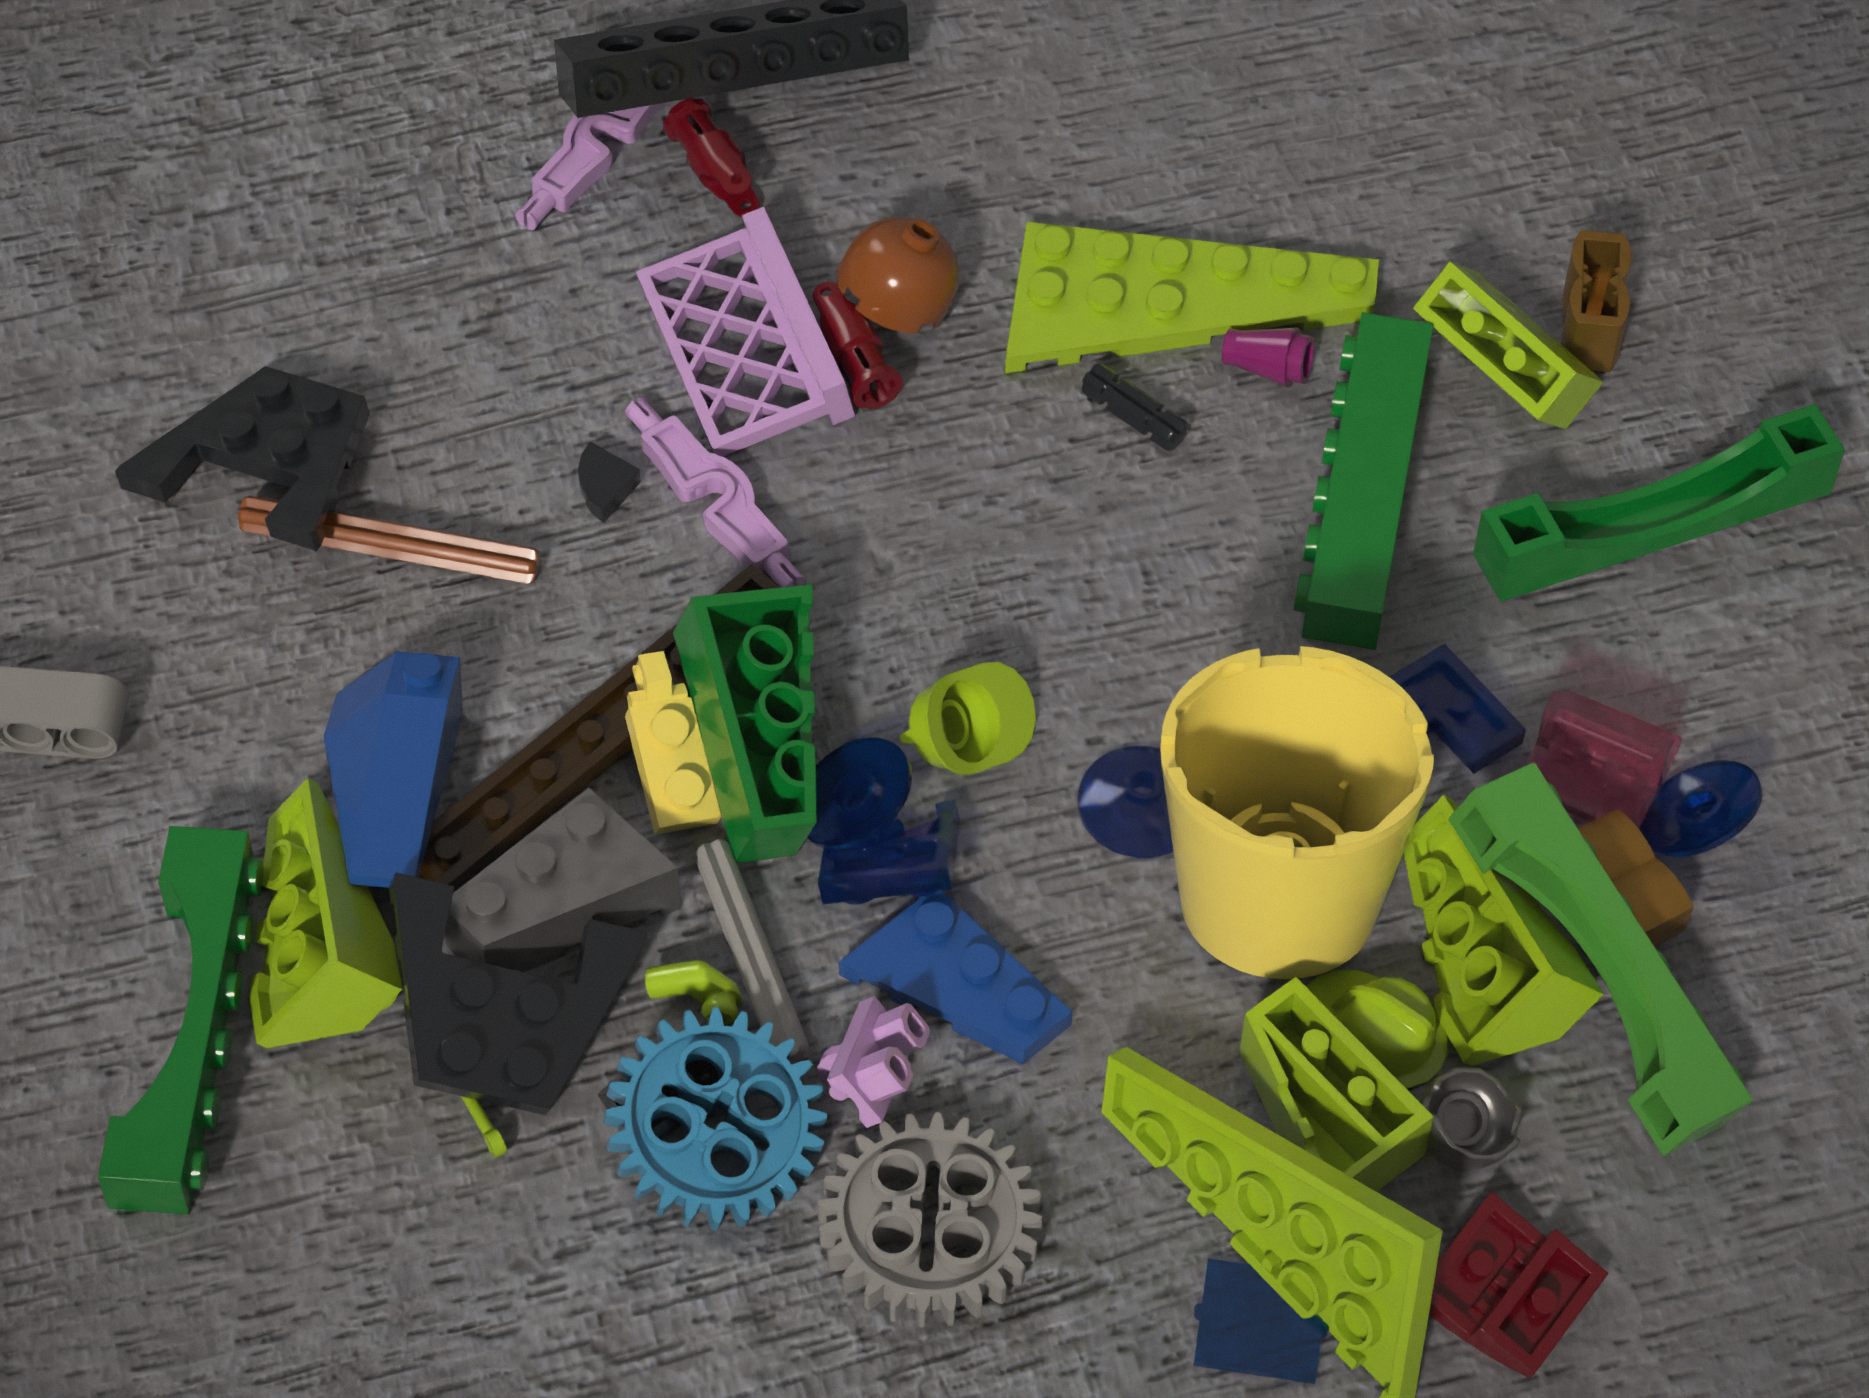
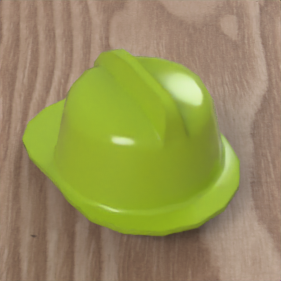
M987 662L944 675L915 697L910 707L909 729L899 735L900 741L906 744H913L921 758L936 768L948 769L957 775H972L1010 762L1024 752L1032 739L1036 722L1034 699L1027 682L1014 668L1003 663Z
M1334 970L1317 976L1306 986L1406 1089L1426 1084L1441 1071L1448 1054L1447 1034L1436 1017L1428 996L1415 984L1402 978H1379L1359 970Z

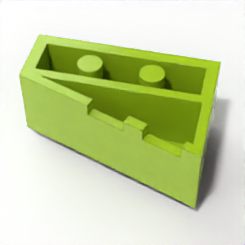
M1294 977L1245 1013L1239 1054L1278 1135L1376 1192L1425 1156L1434 1116L1297 977Z

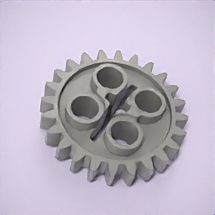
M935 1112L929 1128L920 1129L912 1113L906 1114L904 1132L896 1133L886 1121L879 1123V1142L875 1144L869 1138L861 1134L855 1137V1153L857 1158L849 1154L839 1153L836 1156L837 1173L839 1176L825 1175L824 1196L827 1199L818 1201V1221L825 1223L819 1227L820 1247L831 1248L827 1252L829 1271L845 1270L843 1274V1290L846 1294L856 1291L863 1286L866 1287L864 1292V1308L870 1311L883 1299L890 1302V1321L896 1322L906 1308L915 1309L919 1327H925L931 1310H940L948 1326L954 1325L956 1307L962 1305L975 1318L981 1317L982 1296L987 1295L993 1301L1003 1304L1006 1301L1007 1287L1004 1280L1022 1285L1025 1279V1265L1023 1262H1035L1037 1257L1038 1242L1033 1238L1041 1236L1042 1216L1035 1213L1040 1210L1041 1195L1040 1190L1027 1189L1031 1185L1032 1170L1030 1166L1013 1168L1016 1156V1148L1013 1145L1003 1147L994 1152L995 1130L991 1128L982 1132L976 1139L970 1137L969 1118L963 1117L958 1122L953 1131L944 1129L941 1112ZM935 1166L940 1169L934 1259L933 1268L925 1272L919 1268L922 1248L927 1170ZM892 1180H903L913 1186L904 1191H894L883 1185ZM968 1184L976 1186L981 1192L971 1196L957 1194L952 1189L959 1185ZM887 1241H897L905 1244L908 1248L900 1253H888L879 1249L878 1246ZM955 1246H967L978 1253L969 1258H958L952 1256L947 1251Z

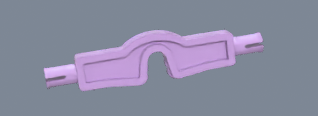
M665 103L580 118L574 115L564 131L563 145L532 178L533 196L515 213L519 224L524 228L527 225L528 230H535L537 225L553 208L560 212H566L589 187L611 168L613 161L612 151L596 137L605 136L627 144L634 143L652 117Z
M637 398V405L632 401L627 406L625 415L642 432L641 440L644 454L659 469L678 499L682 502H691L711 493L722 494L703 513V521L707 532L734 554L745 568L752 564L763 574L766 572L779 587L805 585V576L800 574L788 560L787 539L755 505L753 487L745 473L727 458L709 453L676 416H670L663 420L650 406L646 398Z

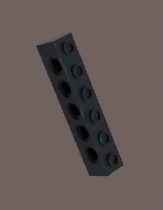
M785 0L554 39L559 95L576 117L580 118L909 60L907 6L901 0Z

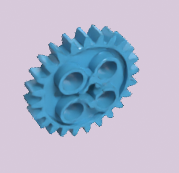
M713 1007L707 1025L704 1026L699 1025L691 1010L685 1011L682 1018L681 1031L678 1033L664 1019L659 1021L656 1029L659 1044L657 1045L640 1035L636 1039L634 1050L641 1062L632 1058L622 1057L617 1071L628 1082H610L607 1091V1097L623 1105L607 1109L603 1117V1124L622 1129V1131L611 1136L606 1145L608 1152L628 1153V1156L618 1167V1176L626 1177L639 1173L642 1178L636 1188L634 1197L638 1200L653 1191L660 1194L661 1198L656 1212L660 1217L668 1212L674 1204L682 1206V1223L685 1227H689L697 1211L707 1213L711 1231H717L724 1212L729 1211L740 1228L745 1227L749 1220L751 1205H754L766 1218L772 1216L776 1208L772 1192L790 1202L798 1189L789 1175L808 1180L814 1166L803 1155H818L824 1145V1141L821 1138L807 1132L823 1127L827 1120V1113L808 1108L809 1105L820 1099L823 1087L821 1085H803L801 1082L808 1075L813 1065L812 1062L806 1060L791 1064L788 1058L795 1041L791 1038L776 1047L769 1043L773 1024L769 1021L756 1034L747 1031L748 1016L747 1012L741 1011L733 1027L724 1026L719 1007ZM693 1061L708 1062L716 1068L719 1074V1081L705 1086L694 1083L688 1077L685 1066ZM669 1086L675 1089L680 1098L665 1096L662 1093V1088ZM757 1094L767 1096L775 1103L778 1109V1116L770 1120L755 1118L748 1112L744 1099ZM714 1108L721 1109L726 1113L724 1122L719 1123L716 1129H712L704 1124L706 1115H710ZM660 1117L676 1119L685 1129L686 1137L677 1143L661 1141L655 1136L651 1123ZM749 1138L765 1141L768 1144V1149L765 1151L757 1149ZM719 1151L735 1153L741 1158L745 1166V1173L738 1177L720 1175L711 1163V1156Z

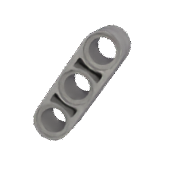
M0 666V751L102 759L112 756L117 751L129 700V691L119 680L102 674Z

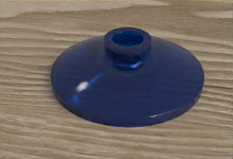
M869 737L848 742L825 756L816 765L817 823L807 839L818 847L839 850L864 843L884 830L903 808L912 785L911 763L902 749L890 740Z
M1151 746L1123 747L1111 751L1096 760L1085 772L1078 790V812L1088 833L1107 849L1129 857L1153 858L1174 852L1160 748ZM1144 787L1151 789L1153 791L1149 793H1139L1135 791L1134 788Z
M1718 760L1695 765L1672 776L1650 795L1641 809L1638 829L1647 840L1652 851L1661 855L1684 857L1709 851L1732 839L1751 822L1762 802V784L1754 770L1740 762Z

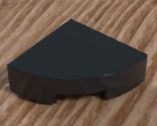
M589 442L584 449L578 466L581 493L589 511L599 520L605 522L640 484V469L592 442Z

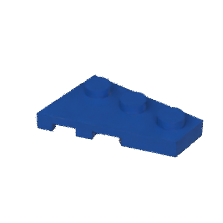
M937 886L933 887L839 961V976L858 985L862 981H866L890 993L891 1001L899 1005L909 1003L914 1009L916 1006L951 1022L953 1031L1022 1064L1027 1062L1072 1024V1011Z

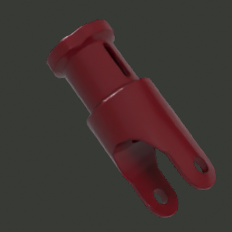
M689 98L680 101L670 109L667 117L664 119L663 131L671 141L681 144L687 153V164L704 187L709 189L717 198L726 202L736 216L742 218V215L759 209L760 201L751 188L752 178L746 169L744 152L728 131L719 129L711 119L712 109L704 99ZM688 116L693 117V125L687 119ZM746 203L751 204L747 209L741 208Z
M824 282L819 284L814 289L812 297L820 312L819 321L822 334L840 372L845 373L852 386L850 396L854 404L858 408H868L871 410L887 405L896 398L898 392L902 389L903 378L895 367L889 366L882 354L883 342L868 318L855 309V304L846 299L837 283ZM827 290L832 291L829 295L822 296L823 292ZM875 381L878 389L873 390L870 383Z

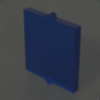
M1208 1258L1202 1303L1195 1305L1193 1313L1194 1317L1200 1320L1193 1366L1315 1384L1320 1341L1328 1335V1324L1318 1314L1311 1318L1302 1319L1250 1264Z

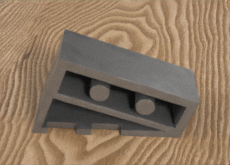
M587 788L453 893L444 936L445 944L458 957L526 972L566 956V948L582 941L584 925L590 919L623 926L657 911L660 912L661 916H665L681 909L678 867L593 790Z

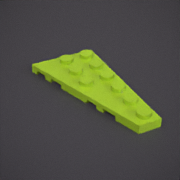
M1026 222L1005 357V374L1026 371V363L1056 359L1057 365L1061 366L1080 363V355L1112 351L1117 356L1123 357L1210 344L1211 336L1226 334L1228 329L1241 331L1262 330L1295 324L1302 330L1357 323L1360 322L1362 312L1374 314L1379 259Z
M1125 1047L1108 1055L1101 1113L1155 1168L1167 1165L1191 1190L1187 1201L1203 1217L1213 1213L1234 1234L1229 1244L1302 1319L1314 1316L1339 1341L1335 1353L1352 1370L1362 1365L1384 1387L1379 1398H1415L1443 1230L1130 1048Z

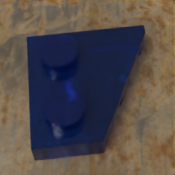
M945 800L935 804L938 818L911 829L905 830L902 821L898 818L877 826L864 835L851 836L823 847L818 877V887L823 905L841 902L857 905L867 903L874 898L906 894L923 897L934 894L939 890L952 889L960 826L956 800Z

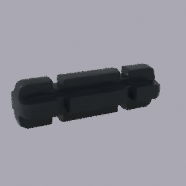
M1096 364L1085 374L1081 389L1083 394L1100 405L1106 401L1108 405L1105 409L1143 435L1151 432L1150 440L1167 451H1173L1183 442L1187 435L1188 423L1170 409L1166 410L1165 413L1162 412L1163 404L1128 380L1122 379L1121 382L1117 381L1120 375L1104 364Z

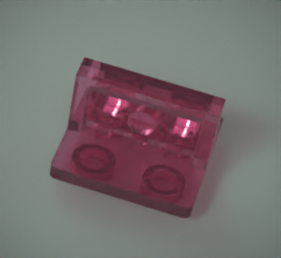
M1554 690L1544 708L1537 742L1525 766L1535 762L1546 781L1552 784L1559 793L1562 805L1568 813L1592 822L1619 809L1640 829L1680 750L1682 739L1674 733L1573 691L1567 690L1561 693Z

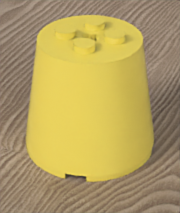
M1300 646L1299 655L1261 656L1260 648L1230 655L1202 669L1179 690L1172 700L1162 725L1160 751L1181 909L1184 920L1193 937L1208 953L1219 961L1239 971L1265 978H1306L1328 972L1344 964L1356 955L1369 939L1428 792L1434 766V755H1432L1426 733L1428 723L1415 701L1390 677L1360 660L1330 650Z

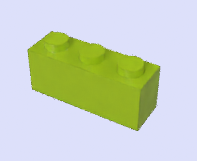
M1449 261L1413 307V310L1428 323L1434 324L1433 327L1538 421L1567 429L1604 383L1491 282L1475 270Z

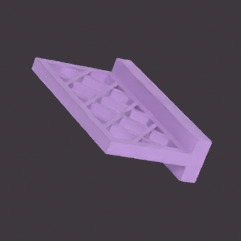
M764 207L742 215L746 228L636 271L639 283L713 453L722 457L827 414L832 425L855 417L845 381ZM742 251L746 261L737 278L713 272L719 260ZM676 277L691 281L681 301L659 295L655 288L656 285ZM752 277H754L757 284L750 283ZM705 285L728 291L719 311L694 305ZM742 296L766 303L756 322L732 315ZM666 312L673 313L670 320ZM687 318L711 324L701 344L677 338ZM772 320L774 321L777 328L770 326ZM724 329L749 335L738 355L714 349ZM762 339L786 347L776 366L752 360ZM686 356L692 357L690 364L688 363ZM706 362L730 368L720 389L697 383L696 380ZM792 364L797 372L790 371ZM744 373L768 379L758 400L734 393ZM782 384L805 390L809 400L787 409L772 405ZM705 400L712 402L709 409ZM726 406L751 413L744 426L723 435L719 434L716 424Z

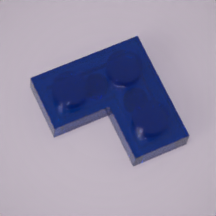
M1445 643L1390 676L1392 680L1409 694L1423 713L1428 723L1426 733L1434 731L1473 774L1523 744L1526 729Z

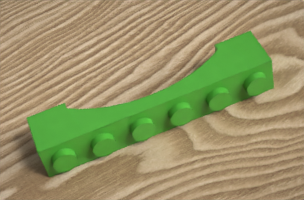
M1535 762L1474 789L1448 818L1449 822L1483 874L1494 869L1530 893L1563 924L1597 969L1618 1009L1632 1051L1637 1091L1627 1100L1663 1157L1728 1123L1753 1101V1098L1744 1086L1740 1072L1727 1060L1707 1029L1703 1015L1690 1003L1673 977L1666 958L1653 946L1638 923L1629 901L1623 894L1618 892L1598 861L1594 847L1581 835L1563 807L1560 795L1555 787L1546 781Z

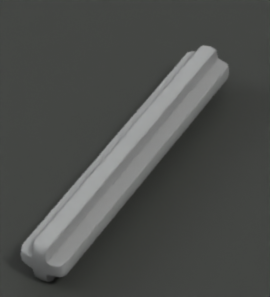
M717 839L711 843H703L696 849V863L760 1027L768 1021L773 1024L769 1043L775 1047L791 1038L795 1041L788 1058L791 1064L806 1061L809 1057L808 1041L731 847L723 839Z

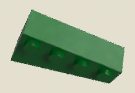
M812 584L691 597L673 632L688 691L692 698L726 833L736 863L795 856L817 823L815 745H812L811 719L815 714L814 691H811L810 661L814 656L813 632H810L809 610L813 605Z

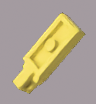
M664 651L638 655L637 664L632 667L638 691L628 692V710L625 714V719L653 831L657 835L717 824L722 816L692 698L688 697L684 683L672 685V677Z

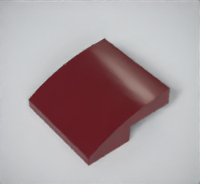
M1490 1192L1480 1201L1438 1256L1429 1316L1485 1355L1530 1378L1537 1372L1609 1273L1556 1228L1544 1236L1494 1192Z

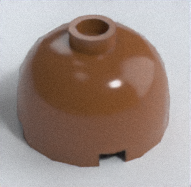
M884 217L861 229L851 242L836 270L838 287L843 295L849 287L851 292L860 299L855 308L864 317L885 328L907 334L919 333L923 324L933 323L932 330L939 327L956 296L960 284L957 255L945 237L931 223L922 219L908 217Z

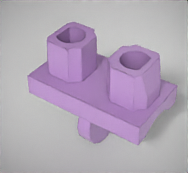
M875 996L861 1001L857 1006L842 1044L831 1046L824 1051L817 1067L818 1077L823 1086L829 1090V1094L833 1099L842 1101L851 1098L859 1109V1120L866 1128L881 1123L892 1097L908 1090L913 1078L908 1056L910 1052L925 1047L931 1032L930 1028L909 1003L887 1011Z

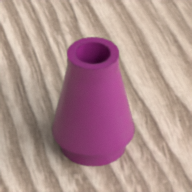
M1300 328L1243 331L1228 329L1223 341L1222 362L1225 365L1239 367L1286 387H1290L1293 382L1305 384L1313 366L1315 341L1313 336L1303 335Z

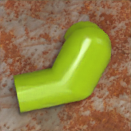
M694 960L647 967L645 972L646 990L651 999L689 994L703 1004L701 1013L707 1022L713 1007H719L724 1026L732 1023L737 1018V1007L742 1002L737 983L706 961Z

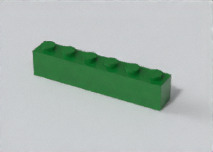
M1362 312L1358 335H1345L1340 370L1350 372L1349 382H1336L1331 417L1341 418L1339 430L1327 429L1322 456V464L1332 466L1331 477L1318 476L1312 512L1323 514L1321 526L1309 524L1303 561L1314 563L1312 576L1299 575L1293 611L1305 613L1302 638L1372 650L1377 648L1434 324Z

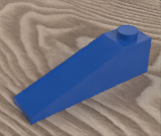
M396 651L336 694L324 733V746L330 768L332 790L339 818L340 835L349 884L389 888L391 878L395 872L419 877L463 716L460 657Z

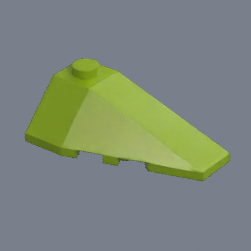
M307 778L268 818L263 864V886L272 890L271 902L267 917L257 923L255 942L266 947L263 973L258 972L251 976L249 994L256 1044L265 1048L362 1031L382 1010L389 1008L403 990L394 941L368 887L365 885L349 884L339 825L319 783Z
M1443 794L1416 822L1403 854L1413 904L1423 910L1428 940L1422 943L1425 962L1434 966L1439 993L1432 996L1436 1017L1462 1061L1474 1066L1559 1040L1604 993L1577 950L1530 893L1494 869L1484 874L1481 872L1448 820L1459 806L1452 798Z

